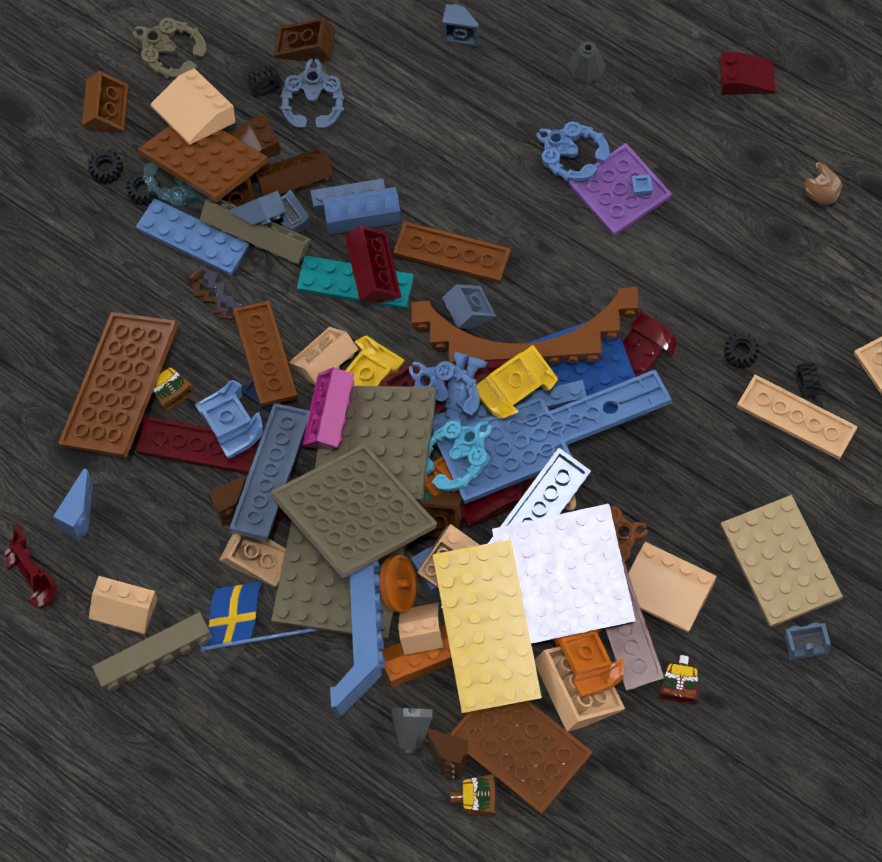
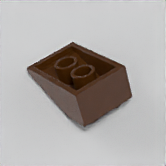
M325 17L280 26L274 57L309 61V59H313V61L315 59L319 61L330 59L335 28Z
M264 114L248 120L230 133L235 138L267 156V158L281 153L279 141Z

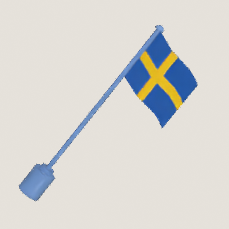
M262 581L219 588L213 594L210 607L208 629L212 639L204 646H200V651L204 653L205 650L320 630L303 629L251 638L256 622L257 600Z

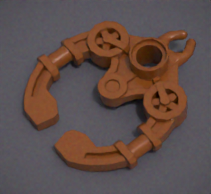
M610 506L618 545L624 562L627 564L631 560L630 550L635 540L645 537L648 533V530H644L641 534H638L636 528H646L647 525L641 522H629L622 516V512L618 507ZM622 531L629 532L625 537L620 536Z

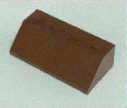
M321 147L261 167L253 173L262 196L278 191L279 194H287L289 190L294 192L299 187L307 188L312 186L314 182H324L329 180L331 176H334L328 155Z

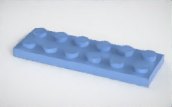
M155 198L136 225L137 231L230 276L233 275L250 248L249 243L241 241L230 234H225L215 227L207 226L205 222Z

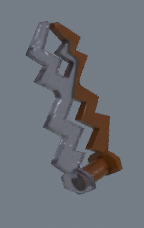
M201 265L194 273L186 277L192 285L195 297L203 296V302L215 303L214 314H220V319H234V316L226 314L228 308L241 307V303H233L235 296L223 295L225 283L215 282L218 272L206 270ZM205 275L204 281L209 280L207 289H217L216 296L209 297L210 290H199L201 282L194 281L200 276ZM221 303H227L226 308H220Z

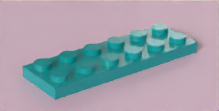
M305 255L297 291L368 303L359 300L351 263ZM396 271L401 298L375 303L374 305L407 310L414 274Z

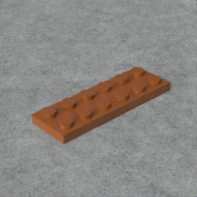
M404 221L393 256L500 284L511 248Z
M270 301L234 308V318L260 407L298 399Z

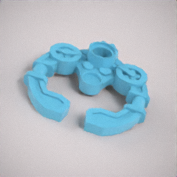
M450 421L444 427L433 432L430 441L429 457L431 451L434 450L432 446L438 440L442 443L447 438L455 442L450 450L451 458L454 461H460L468 457L469 462L472 464L467 468L469 473L462 479L459 476L457 479L449 480L443 474L436 475L432 482L439 490L454 491L464 487L467 488V484L474 478L477 479L482 469L487 466L490 457L485 451V438L490 434L492 428L491 425H488L487 421L479 422L474 427L462 426L457 421ZM486 425L487 430L485 432H481L480 427ZM472 437H475L473 441L469 442ZM429 457L426 475L435 470L434 463Z

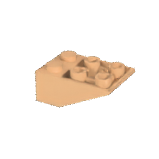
M450 524L443 530L417 573L438 587L432 554L478 546L479 544Z

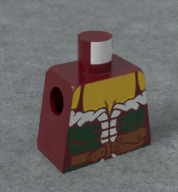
M680 655L678 656L677 665L669 664L658 699L691 705L697 704V668L689 667L690 657Z

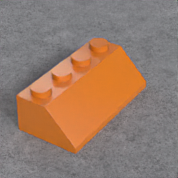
M446 625L442 626L444 648L404 655L402 645L398 643L381 650L385 658V669L383 670L391 688L453 664Z

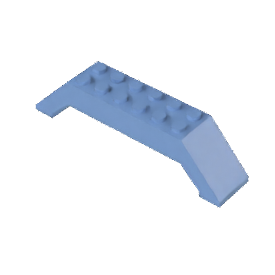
M378 560L350 574L354 666L336 687H330L331 708L335 718L342 717L382 676V669H385V658L383 651H381V649H384V638L382 637V631H380L383 630V619L381 618V612H379L382 611V599H380V593H378L380 592L379 574L377 573L381 571L380 561Z

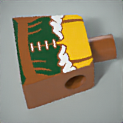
M168 368L164 372L160 371L153 394L166 414L193 395L194 390L186 379L174 369Z
M495 774L463 780V791H451V803H463L465 814L496 818Z

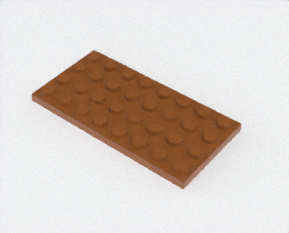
M111 312L58 442L61 447L127 458L179 324L177 321Z

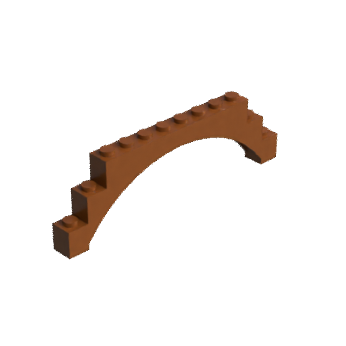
M618 288V294L610 304L586 324L552 339L518 344L494 342L475 337L446 321L433 309L430 301L412 302V325L414 330L427 331L430 329V343L433 350L445 351L449 349V361L453 364H456L453 358L454 352L484 361L512 359L532 345H534L546 363L550 365H558L563 362L576 364L579 361L595 363L598 360H603L602 339L615 340L621 338V317L633 318L640 315L638 288Z

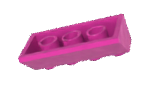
M335 367L318 373L302 446L331 450L340 445L342 441L341 431L346 423L345 413L350 404L349 395L354 386L353 373Z

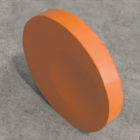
M403 555L390 556L384 561L380 571L381 596L390 611L394 613L407 612L414 605L417 595L416 573L407 557Z

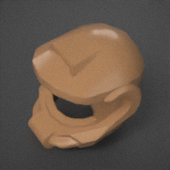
M822 162L816 163L818 177L806 179L803 182L807 197L823 206L830 205L837 200L843 185L834 172Z

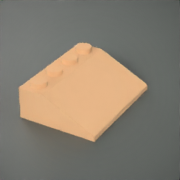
M195 68L179 75L151 103V107L189 145L235 123L234 106Z
M647 542L642 546L628 573L641 610L688 633L710 594L716 579L715 575Z
M561 646L544 650L535 659L536 668L567 732L583 728L625 709L614 686L604 692L580 698L572 681L575 677Z

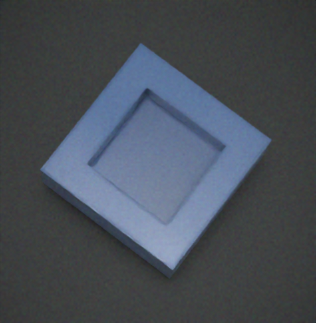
M650 174L632 176L634 196L652 194Z

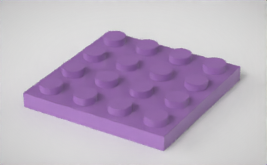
M627 143L610 153L605 163L597 162L594 164L597 168V173L592 179L568 182L569 187L613 236H616L672 197V193ZM650 174L652 194L634 196L632 176Z

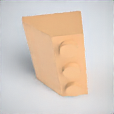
M329 327L294 357L289 364L306 381L316 385L318 373L333 367L339 369L344 361L354 356L358 348L347 332Z
M99 576L92 593L89 620L145 635L158 600L157 595L153 590Z

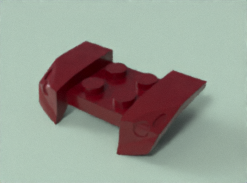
M640 312V315L636 317L630 326L632 330L623 341V346L635 377L649 372L663 350L673 357L677 344L673 333L643 312Z
M15 524L13 525L12 541L4 553L7 569L10 570L12 567L17 566L33 591V594L28 598V602L40 609L52 603L57 596V587L47 570L41 572L37 563H32L30 560L31 555L27 549L26 538L18 525Z

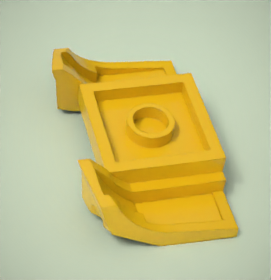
M366 335L354 342L359 354L345 371L354 374V386H381V381L389 377L391 373L397 372L405 360Z
M532 345L489 374V376L477 384L480 400L495 417L502 419L518 413L519 411L513 405L540 386L544 391L550 390L558 381V378L534 345Z

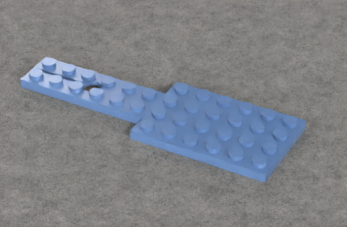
M652 370L551 411L548 410L541 396L516 406L515 408L519 412L506 418L498 419L493 415L467 425V427H474L479 422L487 421L488 425H491L492 428L490 434L485 438V451L490 457L489 463L482 469L477 479L474 478L467 484V488L458 489L464 504H467L537 476L558 448L572 457L567 447L568 444L672 403V399L656 370ZM607 403L618 406V410L613 414L605 413L603 408ZM486 425L480 427L481 432H485L487 430ZM472 437L469 442L473 441L475 437ZM447 438L442 443L438 440L436 445L452 479H457L459 476L462 479L469 473L467 468L472 465L468 457L460 461H454L450 456V450L455 442Z

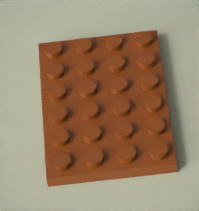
M169 125L138 148L141 156L216 203L268 163L267 156L222 129L189 145Z
M529 701L468 712L449 734L467 740L468 756L491 775L495 774V778L540 815L545 812L593 754L590 749Z

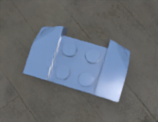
M235 380L229 381L222 389L195 404V407L202 418L206 420L228 459L251 448L263 434L260 413L257 412L252 419L249 417L239 401L242 397V385Z

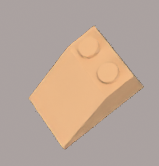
M233 533L219 560L241 573L276 587L280 580L286 548L271 539L264 541Z
M439 602L412 607L409 611L400 613L398 624L399 637L404 655L444 648Z

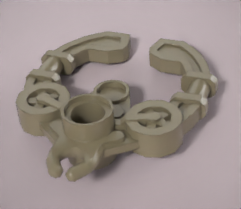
M164 18L158 26L148 29L143 26H136L135 30H142L144 32L141 36L136 31L132 32L134 37L142 42V63L153 70L154 73L164 75L166 79H176L179 75L197 68V65L189 60L184 62L180 69L170 67L169 70L162 67L163 63L158 62L159 53L168 55L175 53L176 45L169 37H173L176 32L190 34V39L196 43L193 47L194 57L203 59L206 54V43L198 28H192L186 22L183 23L174 21L172 18Z

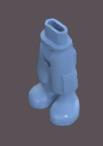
M454 352L453 355L457 367L464 370L465 365L468 363L467 375L474 379L478 369L485 368L488 364L487 361L462 353ZM456 377L448 382L449 398L445 404V407H447L445 416L460 417L461 412H464L462 409L464 402L469 398V392L465 389L467 384L462 379L457 381Z

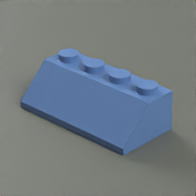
M395 187L322 199L328 235L350 232L359 225L374 228L401 223L398 193Z

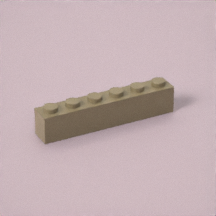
M210 198L205 200L200 221L205 222L207 226L221 229L225 234H232L241 241L250 242L259 249H265L275 256L286 258L290 263L299 264L304 260L311 241L310 238L274 222L260 225L259 222L252 225L231 213L230 210L238 206L222 199L217 203Z
M199 612L93 665L92 668L103 690L111 692L118 689L119 685L125 682L129 683L136 680L143 673L152 672L156 666L162 663L168 664L173 661L174 657L180 654H188L192 648L198 645L203 646L212 639V635Z

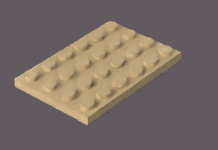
M792 495L721 522L720 526L770 628L843 598Z

